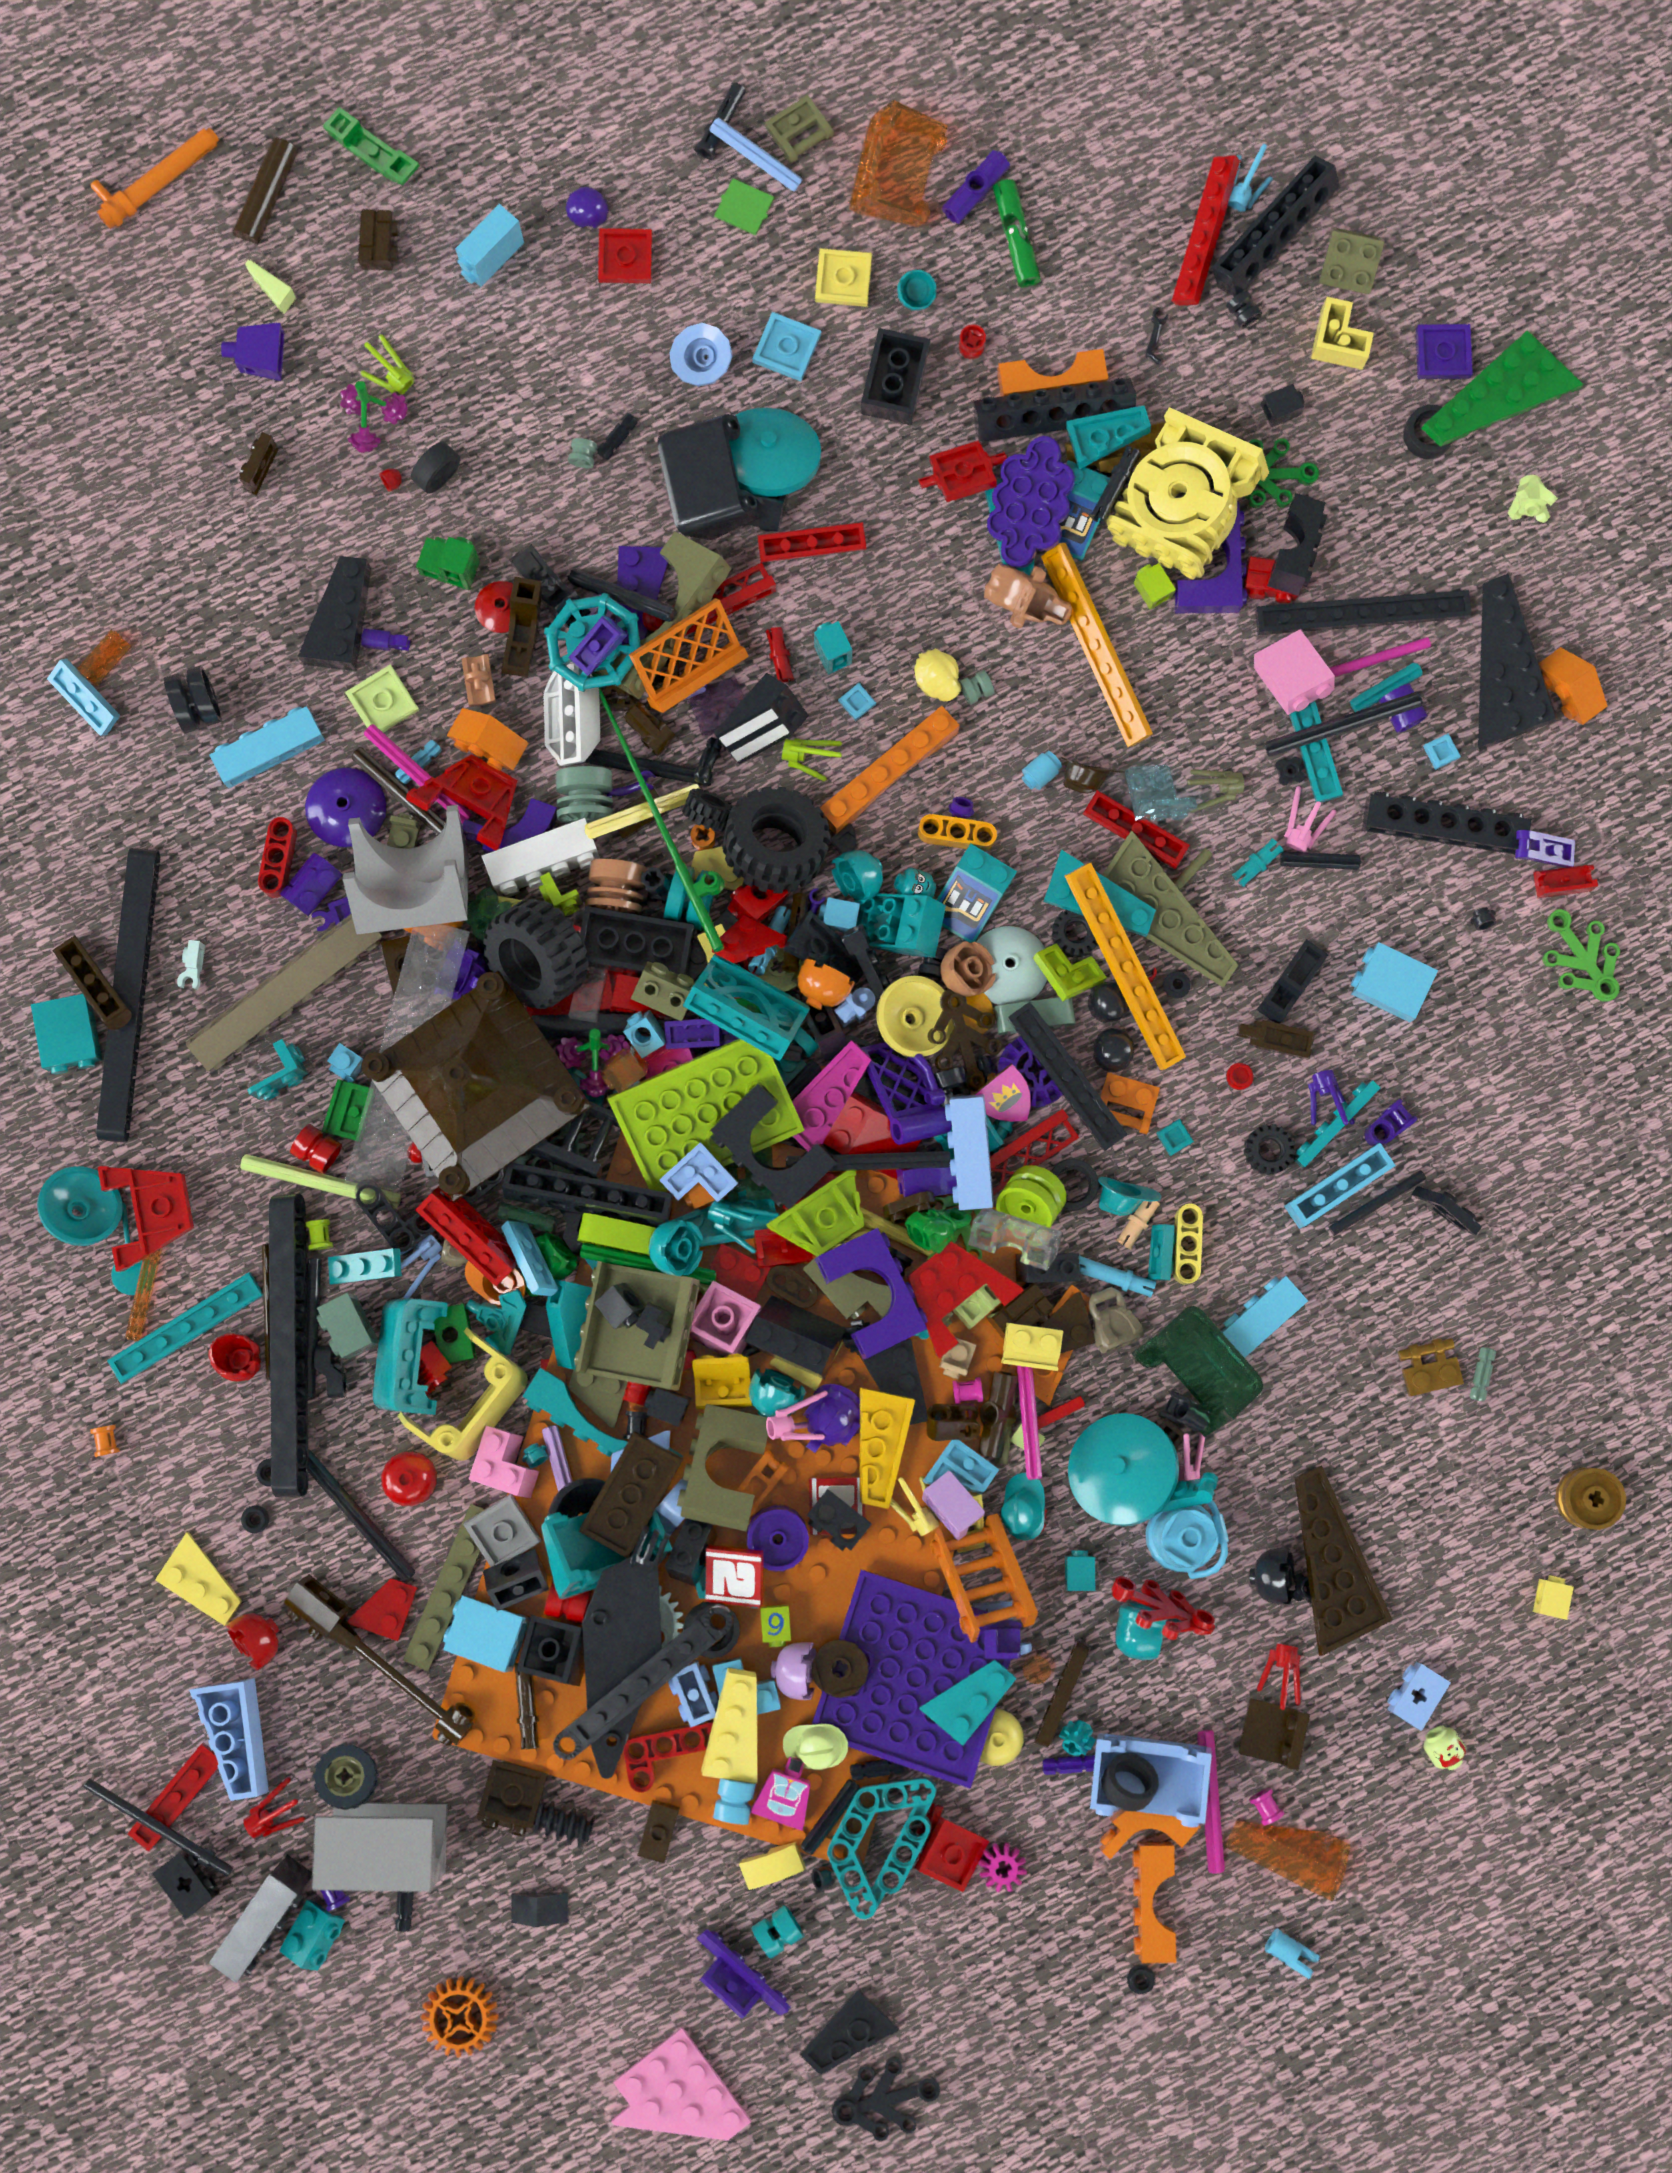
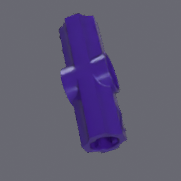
M992 150L976 170L967 174L965 182L942 207V211L950 221L960 224L972 209L986 198L988 191L1010 168V163L1006 156L999 151ZM976 184L981 186L982 188L979 190H974L970 186Z

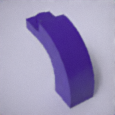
M531 798L522 820L515 826L504 830L500 849L551 831L557 819V807ZM465 819L462 828L464 835L467 836L466 840L481 845V842L476 839L478 832L483 826ZM485 844L483 845L482 849L485 854L495 851Z

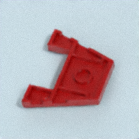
M471 754L445 769V773L436 778L431 777L426 780L424 785L418 789L413 788L409 790L406 800L428 811L441 794L446 795L488 819L478 832L476 840L496 851L500 849L518 780L491 767L485 761Z
M108 1166L98 1167L102 1191L108 1192L130 1186L139 1241L112 1247L116 1272H124L194 1229L184 1174Z
M952 1241L947 1244L940 1254L935 1253L907 1276L915 1293L918 1308L921 1307L928 1321L925 1323L926 1330L930 1336L935 1354L939 1359L959 1343L941 1321L958 1305L985 1284L1003 1306L1007 1305L1024 1291L1021 1286Z

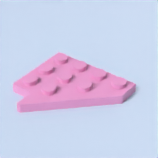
M683 2027L614 2080L615 2086L630 2105L612 2119L611 2122L615 2126L730 2140L751 2123L749 2116Z

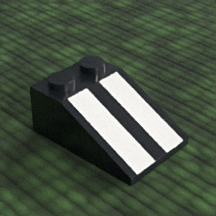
M766 673L714 731V735L738 764H741L792 736L809 715L786 684Z

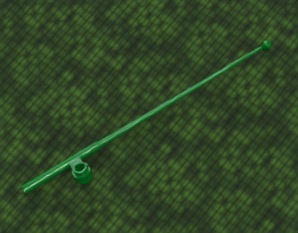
M592 674L593 677L600 676L599 674ZM599 687V696L673 858L676 871L713 951L719 952L724 946L701 898L708 894L717 895L722 892L725 885L724 879L719 873L709 871L707 872L708 875L705 873L700 881L694 883L606 698Z

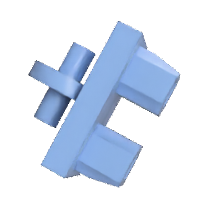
M865 987L859 988L853 994L850 993L846 1000L834 1010L835 1016L843 1028L854 1020L860 1024L865 1019L866 1011L874 1006L875 995L870 989Z

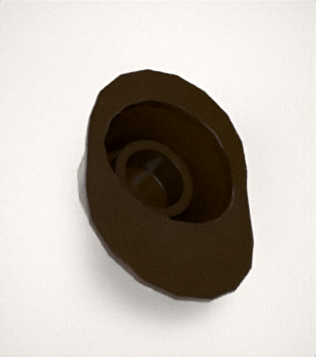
M1061 757V759L1067 761L1063 785L1079 793L1088 794L1100 789L1110 772L1125 773V771L1088 766Z

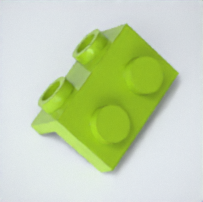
M549 872L540 876L543 885L539 886V889L546 902L553 904L555 908H559L564 912L565 916L572 915L580 909L579 906L583 902L577 889L561 896Z

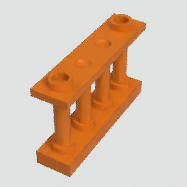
M998 1513L987 1516L982 1531L965 1535L959 1541L956 1538L945 1541L941 1529L935 1530L933 1540L930 1542L931 1553L935 1559L938 1558L961 1616L959 1619L961 1630L964 1634H968L971 1643L977 1641L980 1632L979 1627L1016 1617L1021 1620L1023 1628L1034 1625L1038 1611ZM982 1542L990 1543L993 1551L992 1556L957 1566L954 1565L950 1551ZM991 1567L1000 1568L1003 1576L1002 1581L967 1591L964 1590L960 1576ZM1001 1592L1010 1593L1013 1600L1012 1606L978 1616L974 1615L969 1603L970 1601Z

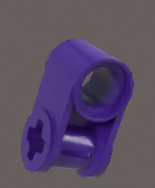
M1401 1098L1385 1109L1365 1129L1364 1136L1369 1145L1374 1146L1378 1143L1384 1145L1418 1120L1416 1116H1412L1402 1105L1403 1100ZM1375 1127L1383 1129L1385 1134L1383 1140L1378 1139L1374 1135Z

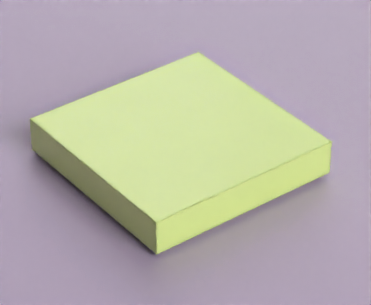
M391 664L345 692L366 727L368 728L371 724H374L383 733L419 711L418 706Z

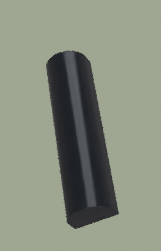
M634 1014L532 1015L531 1018L546 1039H570L573 1036L577 1039H589V1033L592 1029H598L601 1033V1039L608 1038L610 1034L614 1036L623 1035L627 1038L623 1031L628 1024L627 1019ZM640 1027V1028H638V1032L642 1035V1031H641V1027Z

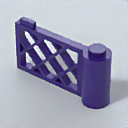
M886 1042L861 1048L868 1056L869 1054L876 1053L885 1058L882 1066L871 1060L866 1070L889 1118L891 1136L897 1145L950 1132L952 1122L946 1120L944 1107H940V1104L922 1105L913 1100L916 1092L924 1096L926 1091H930V1087L923 1070L914 1061H911L910 1057H907L905 1061L892 1054L893 1049ZM888 1060L902 1067L899 1075L885 1068ZM905 1069L916 1074L918 1078L917 1083L902 1077ZM881 1075L896 1081L893 1089L882 1084L880 1080ZM899 1083L913 1090L910 1098L896 1091ZM892 1098L906 1104L905 1110L895 1112L891 1104Z

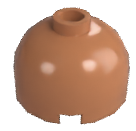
M965 941L955 945L945 954L941 963L940 973L944 984L948 989L961 996L969 997L986 992L992 987L996 974H992L991 965L994 964L992 956L978 942L969 943Z

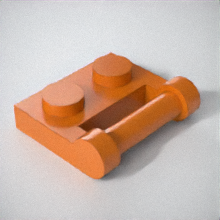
M1107 1073L1100 1097L1106 1106L1110 1102L1144 1112L1142 1119L1110 1110L1121 1125L1138 1129L1139 1133L1147 1135L1160 1087Z

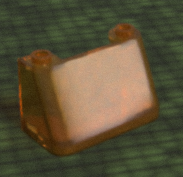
M896 100L891 101L876 112L867 127L849 202V209L859 215L914 227L925 224L930 216V209H928V203L922 200L932 156L938 151H942L946 146L948 125Z

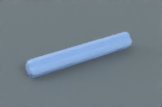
M717 118L710 128L713 134L790 190L795 191L802 181L800 176L722 119Z

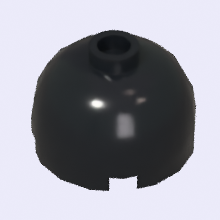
M1289 1548L1270 1549L1262 1553L1256 1560L1255 1568H1250V1584L1256 1585L1259 1596L1271 1604L1291 1605L1293 1603V1592L1295 1590H1289V1588L1292 1586L1295 1568L1293 1554L1289 1552Z

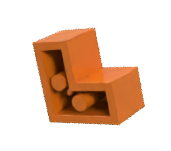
M1561 647L1539 663L1548 690H1551L1560 697L1562 703L1561 710L1569 720L1573 719L1583 725L1608 706L1594 665Z
M465 708L461 709L447 734L449 738L455 741L454 746L465 753L470 751L479 757L485 756L489 759L487 764L499 771L502 768L514 771L529 744L493 716Z

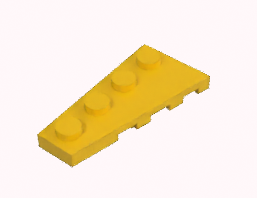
M860 1387V1502L863 1504L889 1509L915 1400L913 1398Z

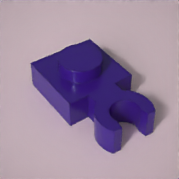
M347 896L328 902L329 911L319 909L311 913L312 918L322 916L325 919L324 924L316 927L317 931L326 930L330 923L333 922L337 925L351 914Z

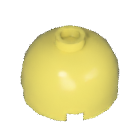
M1003 1709L995 1710L980 1758L981 1762L990 1766H1003L1012 1762L1020 1754L1024 1744V1731L1018 1719L1011 1713Z

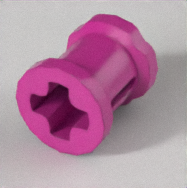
M976 1377L973 1381H952L955 1404L970 1400L983 1402L980 1377Z
M1271 1788L1263 1789L1249 1798L1250 1803L1254 1804L1260 1813L1263 1826L1277 1821L1285 1814L1283 1809L1278 1808L1273 1799Z

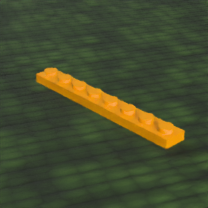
M1059 543L1041 556L1058 596L1063 601L1069 602L1072 606L1069 620L1127 747L1134 746L1151 736L1153 732L1066 543Z
M1090 862L1065 875V878L1159 1069L1165 1070L1184 1059L1186 1055L1094 867Z

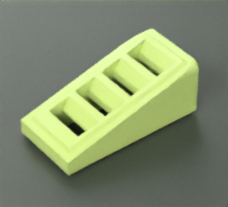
M248 260L245 265L251 277L278 309L285 314L296 299L292 288L253 261Z

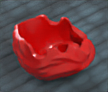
M223 1334L217 1337L210 1345L208 1354L210 1363L214 1370L227 1380L236 1382L250 1380L261 1368V1359L259 1358L260 1347L245 1335Z

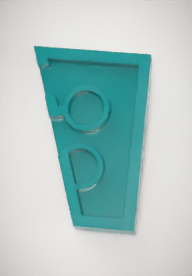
M1145 405L1066 421L1067 432L1079 469L1151 433V424Z
M993 1660L919 1709L963 1746L1017 1677L997 1660Z

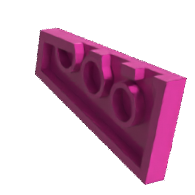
M853 1040L792 1101L805 1130L793 1137L806 1150L817 1140L823 1145L824 1139L872 1060Z

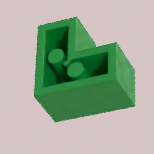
M426 537L416 568L420 575L470 591L480 560L474 545L466 538L457 537V539L448 537L446 540L435 537L434 540Z

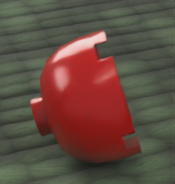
M403 1451L392 1456L385 1464L381 1474V1486L385 1495L393 1503L403 1507L417 1506L426 1502L434 1493L437 1484V1471L433 1462L426 1455L416 1451Z
M248 1613L233 1619L225 1625L229 1629L227 1632L241 1654L244 1653L247 1657L251 1656L253 1660L249 1664L256 1671L262 1669L275 1657L279 1646L276 1633L280 1630L272 1618L265 1620L259 1614Z

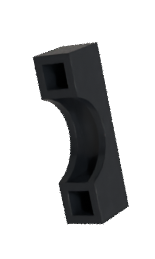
M1295 493L1287 512L1283 530L1294 538L1298 546L1279 550L1267 584L1268 587L1298 596L1302 586H1308L1312 571L1308 570V568L1313 567L1317 552L1313 551V549L1318 548L1322 538V533L1318 532V530L1323 529L1327 519V514L1323 513L1326 502Z

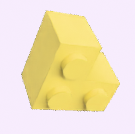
M1326 297L1320 312L1311 359L1363 369L1369 358L1374 333L1348 327L1353 302Z

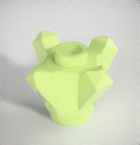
M1527 475L1519 482L1517 492L1515 493L1516 497L1508 514L1512 520L1521 519L1522 515L1525 514L1527 516H1536L1537 521L1544 523L1550 517L1546 504L1551 506L1558 498L1544 487L1539 476Z

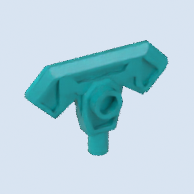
M515 1289L500 1294L498 1297L501 1307L487 1302L479 1304L470 1299L466 1304V1309L476 1314V1319L486 1326L488 1330L494 1332L487 1336L485 1341L503 1355H510L527 1306L521 1292Z

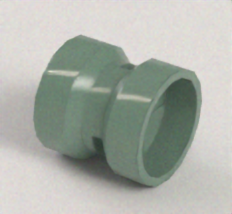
M985 670L977 672L973 678L969 679L966 677L959 680L962 687L961 691L969 705L978 702V699L983 696L990 697L995 694L992 682Z

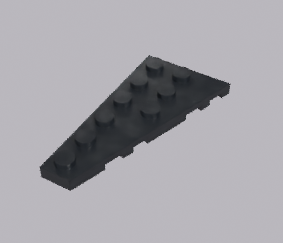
M1509 573L1483 583L1478 748L1480 750L1558 721Z

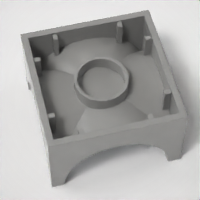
M458 805L447 806V820L441 833L431 842L416 848L402 849L382 844L365 830L360 817L349 819L348 826L353 846L355 872L343 873V882L356 934L467 920L469 855Z

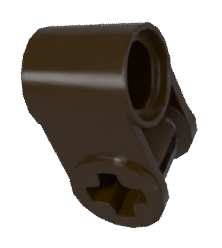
M972 1403L934 1404L930 1406L927 1410V1436L934 1441L973 1440L977 1438L981 1432L980 1424L977 1422L978 1408Z

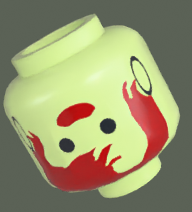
M1437 1726L1426 1734L1424 1750L1437 1768L1453 1770L1463 1763L1462 1759L1466 1754V1747L1453 1728Z

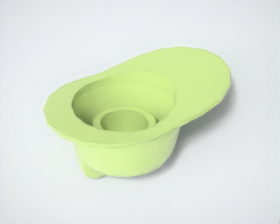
M831 1724L799 1725L792 1727L786 1732L783 1739V1750L788 1759L791 1756L802 1760L805 1763L803 1768L822 1770L836 1766L844 1760L848 1752V1742L845 1734Z

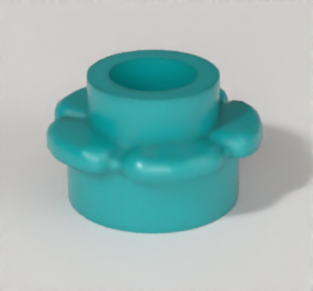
M538 1443L530 1445L524 1450L525 1455L522 1461L527 1463L529 1468H535L543 1464L549 1458L545 1451L547 1447L545 1445L539 1446Z

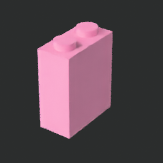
M1301 629L1254 654V668L1287 715L1305 709L1309 703L1319 698L1327 697L1334 690L1335 675Z

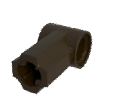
M640 701L633 705L622 717L642 738V743L648 749L650 747L653 749L652 753L657 757L677 738L674 732L664 722L658 721Z

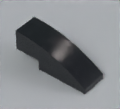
M1306 939L1256 1010L1274 1023L1280 1024L1329 954Z

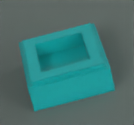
M1180 1119L1156 1133L1169 1156L1194 1142Z

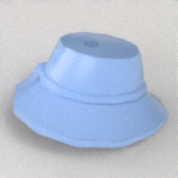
M705 323L685 328L675 337L669 353L671 367L676 375L683 382L698 387L714 384L727 372L732 359L730 342L719 328Z

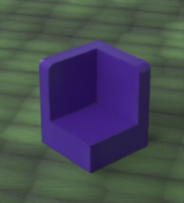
M1019 1628L985 1629V1659H1019L1021 1657V1634Z

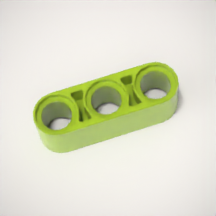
M583 1213L577 1241L650 1256V1238L656 1228Z

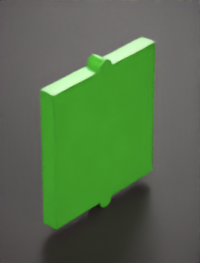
M732 179L726 193L721 195L722 201L714 217L756 236L763 220L768 218L767 212L774 197L736 179Z

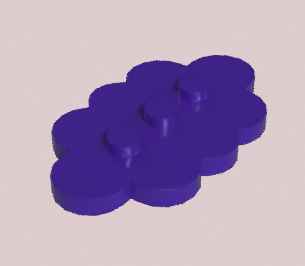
M1040 436L1031 441L1025 455L1014 454L1009 456L1001 467L1003 482L998 484L992 493V501L996 508L987 519V528L995 540L1002 542L1001 555L1003 560L1014 568H1024L1031 564L1037 550L1048 551L1053 549L1062 537V529L1059 523L1064 521L1070 513L1071 505L1067 496L1075 487L1076 477L1073 470L1067 464L1061 462V448L1049 436Z

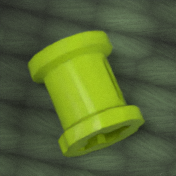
M329 1219L306 1222V1227L309 1228L311 1244L308 1246L310 1251L333 1248V1243L330 1242Z

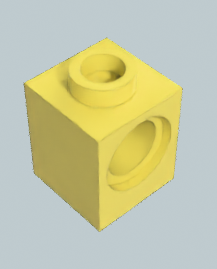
M1549 1575L1548 1581L1539 1579L1533 1612L1567 1620L1574 1587L1565 1585L1566 1579Z

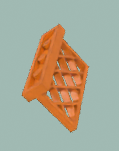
M717 598L629 654L649 696L647 701L650 707L662 713L749 657L745 647L740 646L724 608ZM715 609L718 614L715 626L705 624L708 613ZM690 624L698 625L693 640L683 638L686 627ZM704 627L713 629L709 645L700 642ZM720 632L726 633L730 643L722 648L716 647ZM669 638L676 639L672 654L662 652L664 642ZM682 641L692 644L688 659L678 656ZM698 646L708 648L706 657L701 662L694 661ZM647 652L654 653L650 669L643 667L639 657ZM660 655L670 658L666 673L656 670ZM677 660L687 662L684 673L679 676L672 675ZM655 674L665 676L662 687L655 691L652 686Z

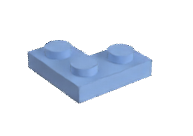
M701 1142L660 1179L662 1184L677 1200L699 1182L718 1202L738 1184L733 1176Z

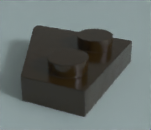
M1081 1292L1075 1293L1040 1326L1042 1328L1063 1331L1060 1353L1096 1343Z

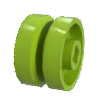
M1035 1165L1023 1166L1015 1171L998 1196L996 1210L1003 1223L1014 1232L1027 1237H1038L1045 1234L1052 1226L1066 1204L1067 1194L1062 1182L1049 1170Z

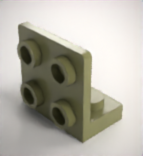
M1331 226L1329 233L1330 242L1319 279L1320 284L1370 294L1385 241L1382 237Z

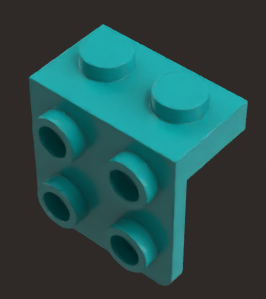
M283 1039L273 1043L285 1068L248 1088L249 1095L259 1100L264 1098L265 1101H268L280 1094L278 1090L288 1085L289 1088H292L304 1081L302 1077L307 1075L308 1072L302 1063L306 1061V1058L298 1046L295 1047L293 1043H288Z

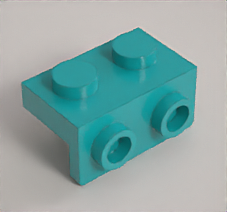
M307 1899L279 1951L301 1969L317 1971L325 1962L335 1939L340 1935L345 1919L341 1916L332 1915L315 1901Z

